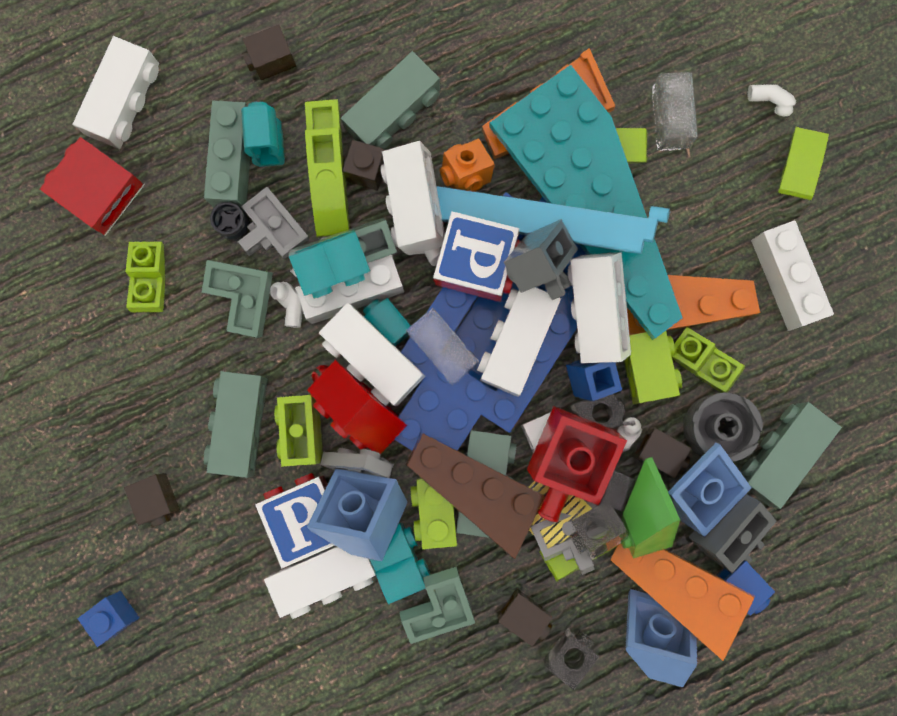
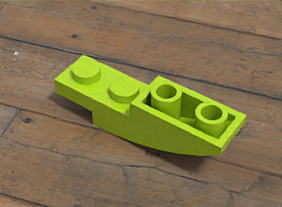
M338 99L305 102L306 153L317 238L329 237L350 229L347 186L343 173L344 162Z

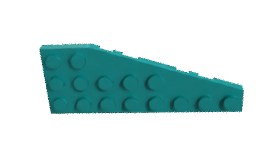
M571 65L490 122V129L547 203L647 218L612 117ZM655 238L653 243L644 241L642 254L579 244L587 255L622 252L627 308L652 340L683 318Z

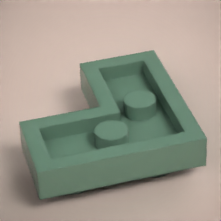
M207 260L202 293L232 299L227 332L255 338L263 336L273 272Z
M457 567L423 577L431 602L400 611L401 622L410 644L475 624L473 612Z

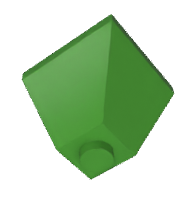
M652 457L644 461L623 512L621 527L617 529L623 548H629L633 559L672 547L680 523L678 513Z

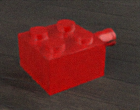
M334 360L330 366H318L317 370L321 373L320 376L315 371L312 372L311 377L314 383L307 391L316 400L313 407L325 418L331 417L333 421L330 426L345 439L350 435L349 439L359 449L369 448L381 454L407 426L388 405L385 406L371 393L372 389L363 381L360 382L338 361Z
M553 406L527 467L529 474L535 482L549 487L541 508L538 510V514L546 520L557 523L569 495L599 505L627 440L612 428Z

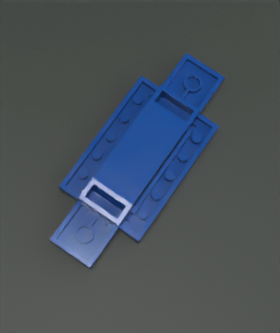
M505 192L504 195H503V196H505V197L514 198L513 196L509 195V194L506 193V192ZM543 197L539 201L547 203ZM519 234L518 240L522 241L526 235ZM575 243L578 250L571 259L587 255L581 246ZM570 261L563 270L567 277L569 265H571ZM513 282L512 288L519 291L516 283ZM545 284L536 287L547 292ZM573 286L564 289L566 293L560 297V303L519 397L480 381L483 373L477 371L484 353L492 354L497 341L492 340L491 336L498 320L505 322L510 310L504 306L509 294L503 293L502 300L499 302L443 287L401 350V353L426 377L421 381L399 415L407 426L395 440L412 451L420 434L423 433L458 451L480 415L510 433L577 329V319L573 318L571 312V304L574 299Z

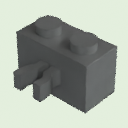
M562 219L527 234L504 261L507 275L512 282L516 283L521 293L545 284L551 300L564 296L566 293L564 289L571 286V282L563 270L578 249Z
M745 494L705 537L694 530L689 538L705 556L733 574L744 560L748 563L753 560L749 553L755 547L761 550L765 546L761 539L777 521L760 501Z

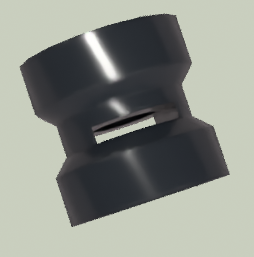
M222 202L211 211V225L225 239L239 241L249 233L247 226L250 224V220L236 204Z

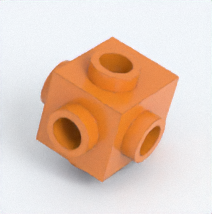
M476 139L464 145H454L444 152L440 175L446 186H450L453 189L476 192L483 185L491 182L495 164L480 139Z

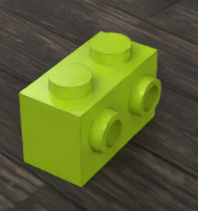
M666 331L653 340L647 332L629 335L631 355L624 360L633 405L680 396L679 389L682 388V378L680 371L674 369L672 356L675 355L673 338L667 336Z
M312 395L277 397L274 415L276 425L279 426L280 439L277 440L278 459H281V467L311 465L321 462L323 455L320 413L313 407L316 400Z
M417 478V486H411L412 507L419 506L420 520L414 521L415 541H422V549L457 546L453 505L425 481Z

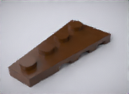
M421 433L405 465L475 524L508 555L515 559L545 496Z

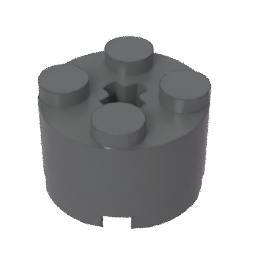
M727 392L711 394L698 399L690 406L683 417L685 439L691 449L701 457L715 443H718L732 461L744 459L756 449L759 444L760 432H762L763 428L762 418L757 407L745 397ZM720 422L726 423V427L722 429L723 433L718 431Z

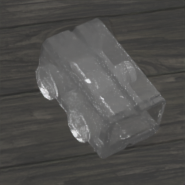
M692 73L660 74L652 86L655 132L658 133L656 136L657 150L688 149L698 138Z
M434 308L429 310L406 330L409 337L451 386H454L479 364V360L470 350L466 349V345Z

